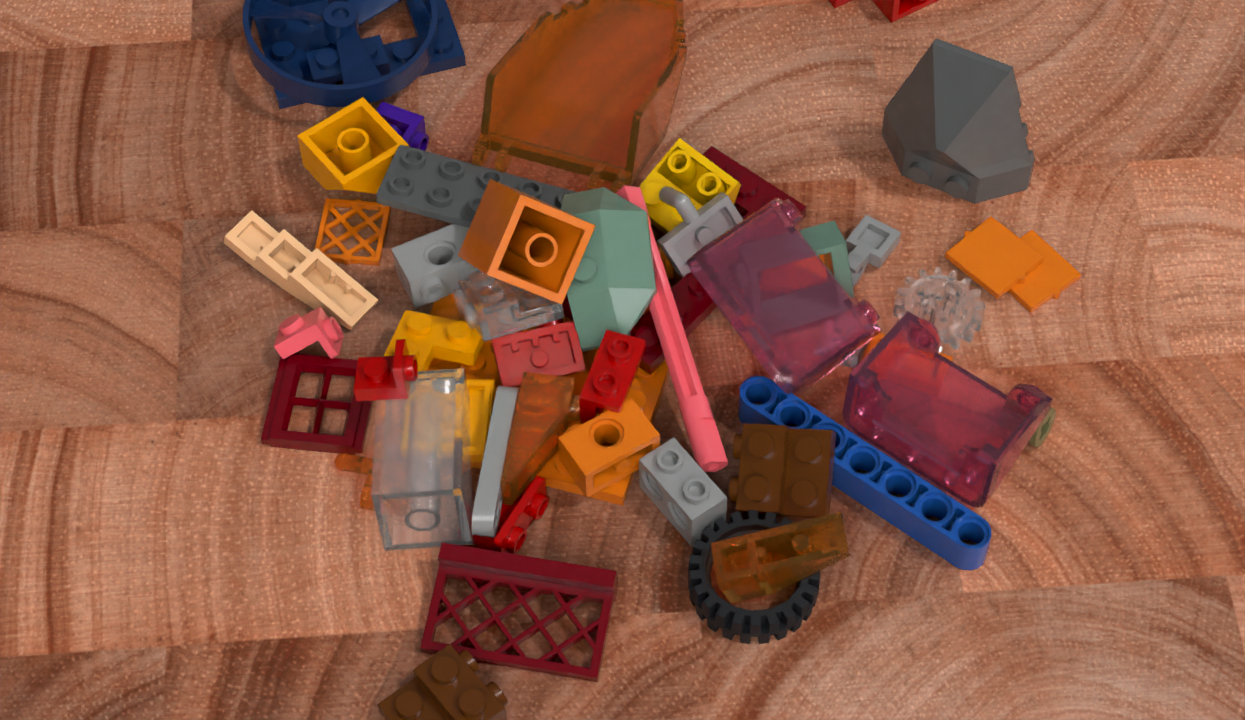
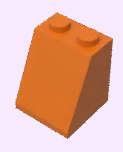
M490 179L458 256L486 275L562 304L596 225L531 195Z

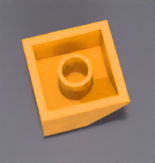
M364 97L297 135L303 166L325 190H349L377 194L398 146L405 145L409 147V144Z

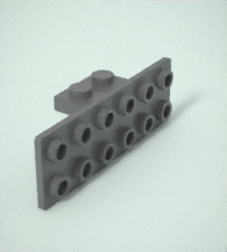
M400 145L378 189L376 202L463 227H470L490 179L531 195L561 209L564 194L575 193V191Z

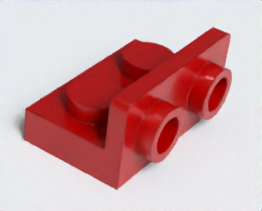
M554 317L538 322V329L523 332L522 326H514L497 331L498 338L491 339L490 348L491 352L494 353L501 386L520 387L585 372L586 367L574 320L563 322V317Z
M610 330L605 331L579 396L580 424H584L599 416L604 409L616 413L622 411L646 349V341L644 339Z
M508 472L496 536L472 535L471 513L457 534L458 544L505 553H518L526 540L528 527L534 519H541L548 507L549 497L546 492V479L537 475L532 483Z

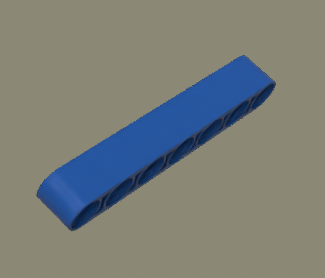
M753 376L742 383L740 386L738 417L742 424H794L798 427L789 428L833 430L836 432L833 486L955 567L971 571L978 569L984 564L991 540V527L984 518L771 379L764 376ZM753 402H761L763 404L756 405L753 404ZM855 470H865L869 473L862 474L855 472ZM890 493H900L904 497H895L890 495ZM927 516H934V517L939 518L940 520H939V521H931V520L927 519L926 517H927ZM962 540H971L977 545H967Z

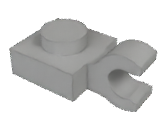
M865 215L846 239L853 287L861 279L868 263L880 268L900 242V231L868 215Z

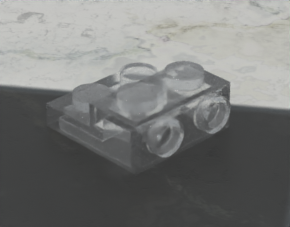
M480 270L471 273L466 279L459 280V288L453 290L459 313H464L468 328H476L483 341L565 318L562 304L486 275Z

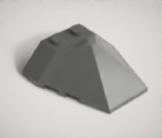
M936 38L884 110L882 136L901 175L910 178L916 183L928 185L946 192L954 198H961L974 204L1025 191L1030 185L1035 157L1033 150H1028L1026 136L1029 132L1027 124L1022 123L1019 113L1022 103L1013 66Z

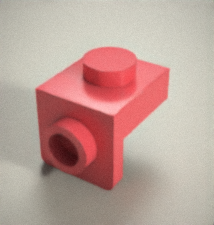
M320 306L302 317L300 314H295L284 320L279 326L274 348L281 358L285 359L319 341L328 356L333 359L340 354L344 335L337 320L332 316L328 318Z

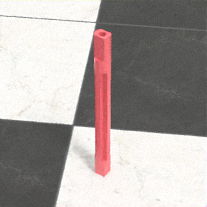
M624 185L616 193L645 210L648 214L640 187ZM648 214L657 293L648 306L679 401L680 413L696 463L704 472H717L728 465V460L708 398L704 393Z

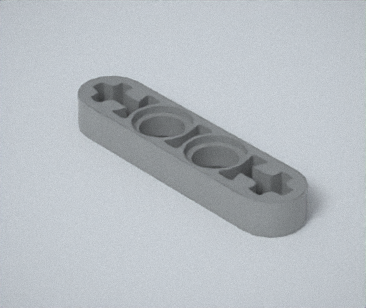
M498 386L496 390L472 513V535L495 537L497 534L520 413L521 389L517 387Z

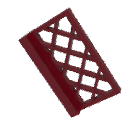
M441 542L438 555L439 568L421 642V652L436 654L449 645L433 642L436 627L453 617L464 635L452 642L451 646L457 653L464 649L467 650L477 662L598 682L613 603L616 601L619 586L617 571ZM447 579L466 581L473 590V593L452 606L444 595ZM475 583H481L485 585L481 588H478ZM498 586L510 588L517 600L498 613H495L484 596ZM519 590L529 592L522 596ZM541 594L553 595L561 607L540 621L528 603ZM562 597L571 598L572 600L566 603ZM480 600L491 617L469 631L457 613ZM585 601L603 604L600 618L585 628L571 611ZM443 602L447 610L440 614L441 605ZM523 607L534 625L513 638L501 620ZM566 614L578 630V633L557 646L545 627ZM496 624L508 642L494 652L482 650L475 638ZM597 630L596 640L594 643V641L591 639L589 635ZM540 631L552 650L539 659L528 658L518 645ZM584 639L593 651L590 668L571 665L563 652ZM470 642L474 648L463 647V645ZM514 649L518 656L506 653ZM558 657L562 663L551 662V660Z

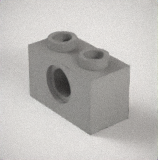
M451 224L391 248L397 276L415 308L438 301L445 296L467 287L475 286L491 278V276L486 275L458 256L469 227Z

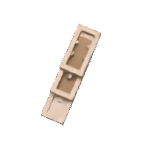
M252 210L224 237L223 243L260 273L314 310L321 306L328 318L334 317L340 325L349 330H352L378 303L376 297L319 249L316 248L311 252L285 229L278 233Z

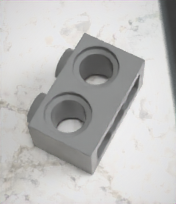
M674 437L639 459V487L690 546H693L697 539L701 540V533L707 527L713 530L714 521L721 517L726 521L727 497Z

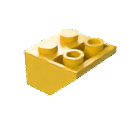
M679 138L639 187L651 224L666 235L684 220L676 208L660 200L659 192L663 187L668 186L687 195L696 210H698L721 192L727 194L734 204L741 184Z

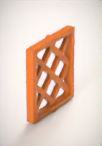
M326 198L315 249H319L333 262L344 263L345 265L380 266L391 207L377 202L361 201L360 199ZM342 207L352 209L341 216V214L335 208ZM362 210H379V212L368 217ZM329 213H331L336 219L327 224ZM358 214L363 222L352 227L346 220ZM383 217L381 229H379L374 222ZM342 224L347 232L336 238L330 230ZM369 226L375 234L364 240L357 232ZM326 235L331 242L322 247L324 236ZM353 236L359 244L348 250L341 242ZM378 239L377 248L375 252L371 248L370 244ZM336 246L343 254H326L325 252ZM363 248L371 255L370 257L353 256Z

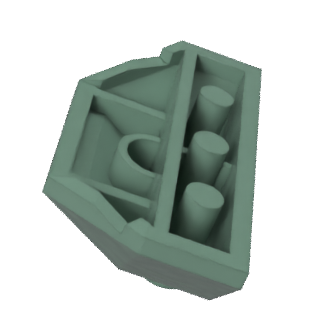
M605 187L564 194L561 210L596 225L567 292L582 351L599 349L606 330L630 336V331L642 317L657 293L648 214L645 210Z

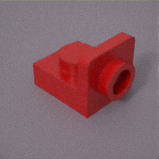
M406 339L396 340L394 356L358 357L353 389L356 401L409 398L410 382L417 381L418 364L416 355H409Z

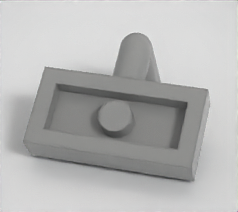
M663 187L659 192L660 200L676 208L684 220L657 241L676 272L683 277L748 228L727 194L719 193L700 209L696 210L687 195L671 187Z

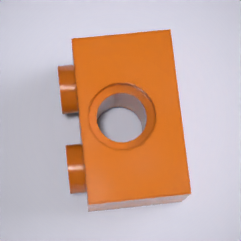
M633 398L625 401L621 412L616 413L604 409L599 416L584 424H575L569 427L563 435L558 437L559 460L586 498L639 470V459L660 446V434ZM602 443H613L614 445H612V446H601L600 444H602Z

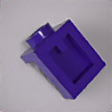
M381 102L376 111L409 144V147L426 151L429 136L426 134L424 116Z

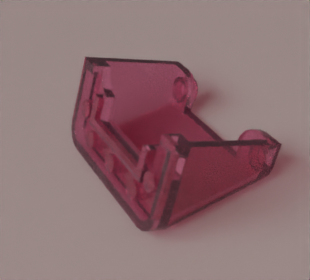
M775 198L701 248L686 261L691 272L775 383L787 394L806 392L882 332V330L876 323L880 316L866 299L858 302L855 298L849 297L800 233L802 228L799 222L803 219V216L796 206L788 199L783 202L781 199Z
M907 311L850 373L842 411L844 422L857 436L971 507H982L994 494L1048 414L1053 398L1044 394L1042 390L1034 385L1021 383L1015 385L1008 395L1004 394L940 355V338L935 326L929 321L922 320Z

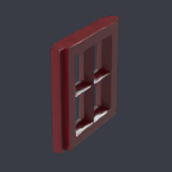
M292 354L285 359L280 357L261 436L262 444H268L276 448L348 455L362 454L373 401H356L353 389L358 360L331 359L330 357ZM301 373L323 375L318 399L295 397ZM332 375L354 377L349 402L326 400ZM293 406L316 408L310 433L287 431ZM324 409L347 411L342 436L319 434Z

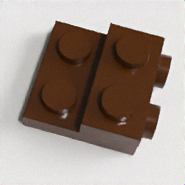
M743 423L742 434L736 433L733 440L734 459L740 460L739 477L733 476L729 484V498L732 503H736V510L747 515L748 510H758V515L766 516L767 512H771L780 517L829 519L836 432L833 430L789 428L786 425Z
M449 644L413 669L415 678L378 704L379 712L385 720H506L504 706L508 702L496 683L491 681L485 685L476 675L480 672L479 666L467 650L464 649L457 653Z

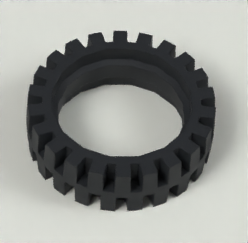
M748 510V517L742 519L739 511L730 514L729 522H726L723 517L714 521L713 530L707 527L701 533V540H696L692 554H690L688 568L690 599L692 605L696 606V613L701 620L707 618L708 627L714 632L721 628L724 638L732 640L736 634L740 635V643L750 644L751 637H758L759 644L769 643L770 636L774 635L778 641L786 637L788 629L793 633L801 627L802 619L807 621L812 613L813 606L815 607L820 586L819 556L815 555V546L812 540L806 541V532L800 527L793 530V522L784 517L778 523L776 522V514L767 512L765 519L758 518V510ZM758 544L771 547L788 557L796 568L797 585L794 593L787 601L772 609L751 611L735 607L719 597L712 587L710 573L714 561L722 553L740 545Z

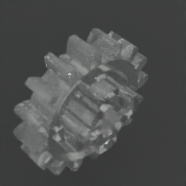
M936 267L934 275L929 276L925 270L921 269L919 270L918 280L907 276L904 288L898 287L893 309V316L898 317L896 327L898 330L907 329L906 340L908 341L914 340L917 337L921 339L920 346L926 348L929 343H934L937 351L942 352L944 344L949 343L953 349H959L961 338L970 343L973 340L974 331H980L985 309V303L980 301L981 290H970L972 279L969 277L962 281L957 280L956 270H952L948 276L942 275L941 268Z

